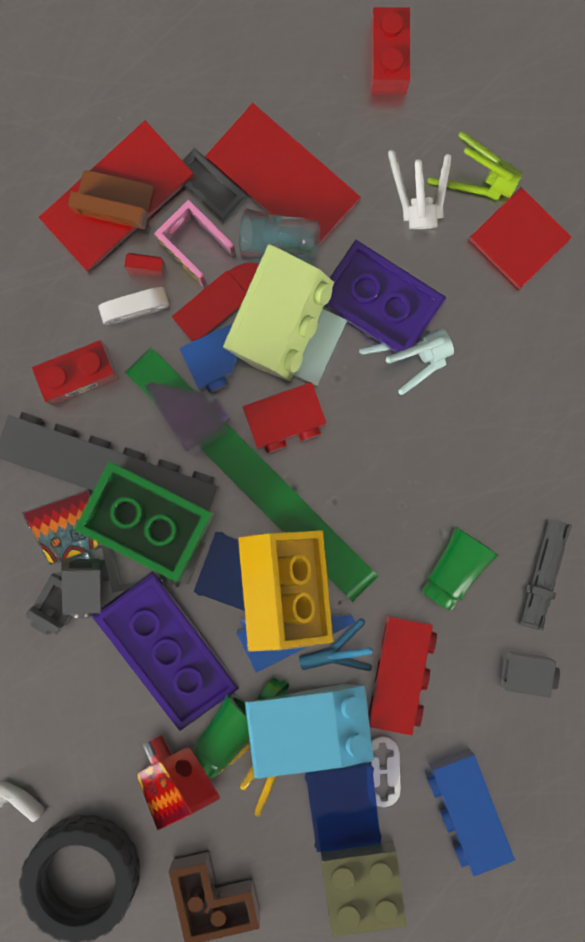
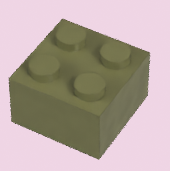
M393 841L321 850L332 937L407 927L397 853Z

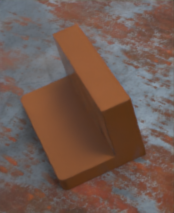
M85 170L82 174L78 193L72 191L70 193L68 207L76 214L145 229L154 188L150 184Z

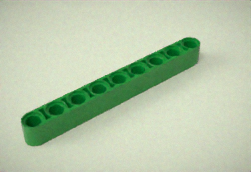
M152 347L125 371L283 533L323 531L327 577L352 603L378 578L376 573Z

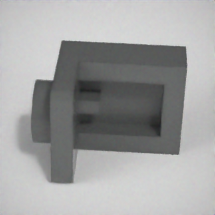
M55 573L49 577L36 602L25 615L28 619L32 620L31 625L36 630L50 635L51 632L54 634L61 632L71 617L70 614L62 615V577Z

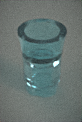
M248 208L244 210L239 230V249L243 260L262 258L268 244L296 258L317 256L320 241V225L317 220L268 214Z

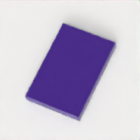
M355 239L330 276V279L334 282L332 295L324 307L346 319L347 322L397 353L416 345L446 301V296Z

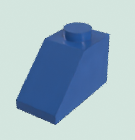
M233 323L179 348L200 392L206 389L209 394L229 385L227 379L234 375L239 357L223 347Z

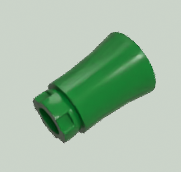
M456 526L445 551L428 576L429 581L423 587L422 592L440 606L452 611L458 599H463L477 578L499 555Z
M227 693L218 712L205 731L196 740L195 747L192 749L207 776L213 779L218 776L222 769H226L250 742L246 701L232 693Z

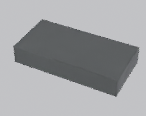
M195 147L182 160L195 175L183 185V188L222 224L248 199L243 191Z

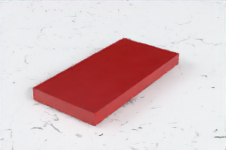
M254 103L247 108L205 155V158L312 253L315 252L361 199L360 195Z
M146 120L90 170L152 185L154 193L148 218L175 195L187 181H190L195 176ZM80 179L38 218L89 273L131 235L137 227L74 213L68 207L71 191L78 193Z

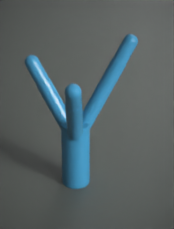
M359 619L329 649L299 656L302 670L335 663L355 669L371 671L372 666L370 664L347 659L371 655L373 653L371 647L338 651L365 624V620Z

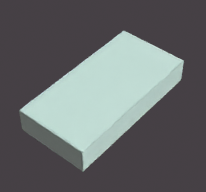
M322 309L317 321V330L307 343L303 353L302 364L299 370L294 373V377L307 383L312 382L314 386H318L346 325V319Z

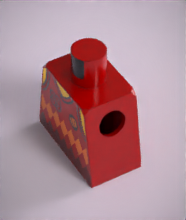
M163 735L143 745L152 766L139 772L137 778L158 831L221 799L190 748L187 747L172 755Z

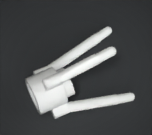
M390 150L388 156L403 207L404 221H409V229L413 230L437 228V219L444 218L443 203L450 171L451 155L446 154L444 156L435 204H433L432 197H425L422 161L420 159L415 161L417 198L411 199L410 206L395 151Z

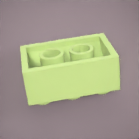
M268 244L223 347L255 369L291 382L294 373L299 370L302 364L303 353L307 343L317 330V321L322 309L331 298L334 282L320 269Z

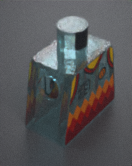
M87 489L22 512L28 527L50 565L62 563V560L90 559L88 553L102 549L101 543L74 530L93 490Z

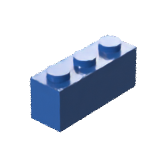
M467 749L429 764L433 775L428 776L427 780L434 798L441 796L446 809L440 811L447 832L455 831L459 844L453 847L461 868L468 866L474 877L515 861L474 753Z

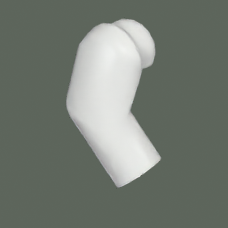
M8 781L0 782V807H5L10 802L31 822H35L41 817L45 808L34 797Z

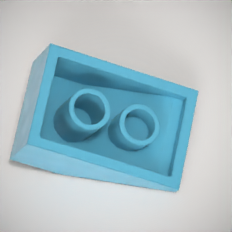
M338 684L245 702L254 778L335 769L374 761L365 686Z

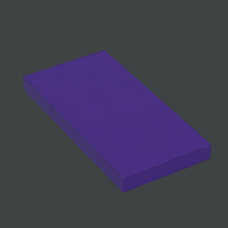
M153 571L101 608V613H93L92 618L179 731L223 701L227 693H234L239 689L231 674Z

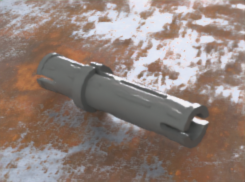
M548 519L536 571L531 585H528L526 592L529 594L520 625L541 631L544 630L550 602L555 600L556 592H553L572 525Z

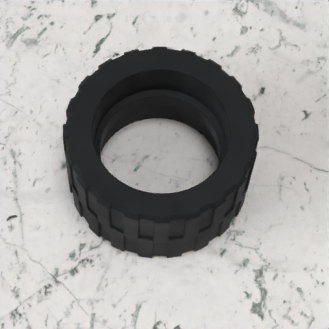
M77 815L70 819L66 818L46 831L29 852V856L23 863L22 875L19 879L20 899L22 906L27 911L26 915L31 922L33 921L38 926L41 932L47 933L58 941L90 942L96 940L99 936H105L111 932L113 927L124 918L139 883L140 861L137 858V850L134 843L130 841L128 834L123 829L121 830L115 825L116 823L95 815ZM67 846H85L96 850L106 858L113 869L116 882L113 894L104 904L92 908H79L67 904L57 896L50 885L47 869L52 856L58 850Z

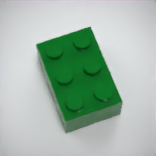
M109 461L74 530L178 582L182 579L214 513Z

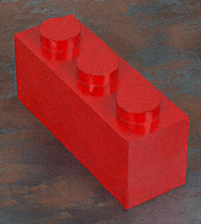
M386 615L368 710L370 728L413 736L414 726H421L424 705L418 703L421 690L427 691L430 680V669L425 668L428 653L434 654L437 642V632H432V624Z

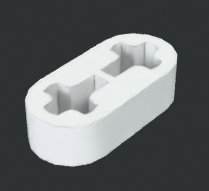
M156 287L104 302L98 308L103 324L111 325L161 311L169 307L165 288Z
M379 734L371 738L372 749L377 750L379 743L384 742L387 749L393 751L392 754L386 755V767H380L379 758L375 754H373L374 761L366 762V788L372 803L379 807H388L396 803L400 797V753L398 745L393 738L385 734ZM380 774H386L388 786L394 787L393 790L387 791L386 798H380L379 792L373 791L374 787L380 785Z

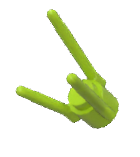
M464 131L459 132V137L475 149L466 147L464 153L490 169L485 183L490 184V188L451 180L447 181L446 188L485 195L498 201L501 194L510 198L523 172L501 159ZM429 177L427 182L438 186L440 179Z

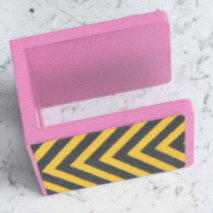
M187 200L154 234L160 246L203 287L206 284L203 273L170 240L193 219L231 258L236 252L233 243L191 201Z

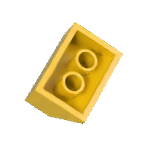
M323 531L269 533L238 538L248 651L283 650L332 643L333 632Z

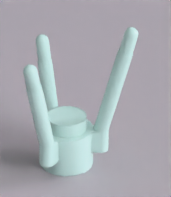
M443 328L432 333L430 330L424 332L416 346L386 357V362L392 363L419 354L424 363L431 362L430 365L398 390L400 395H404L435 370L446 366L445 358L454 354L452 341ZM379 343L360 348L359 353L365 355L390 349Z

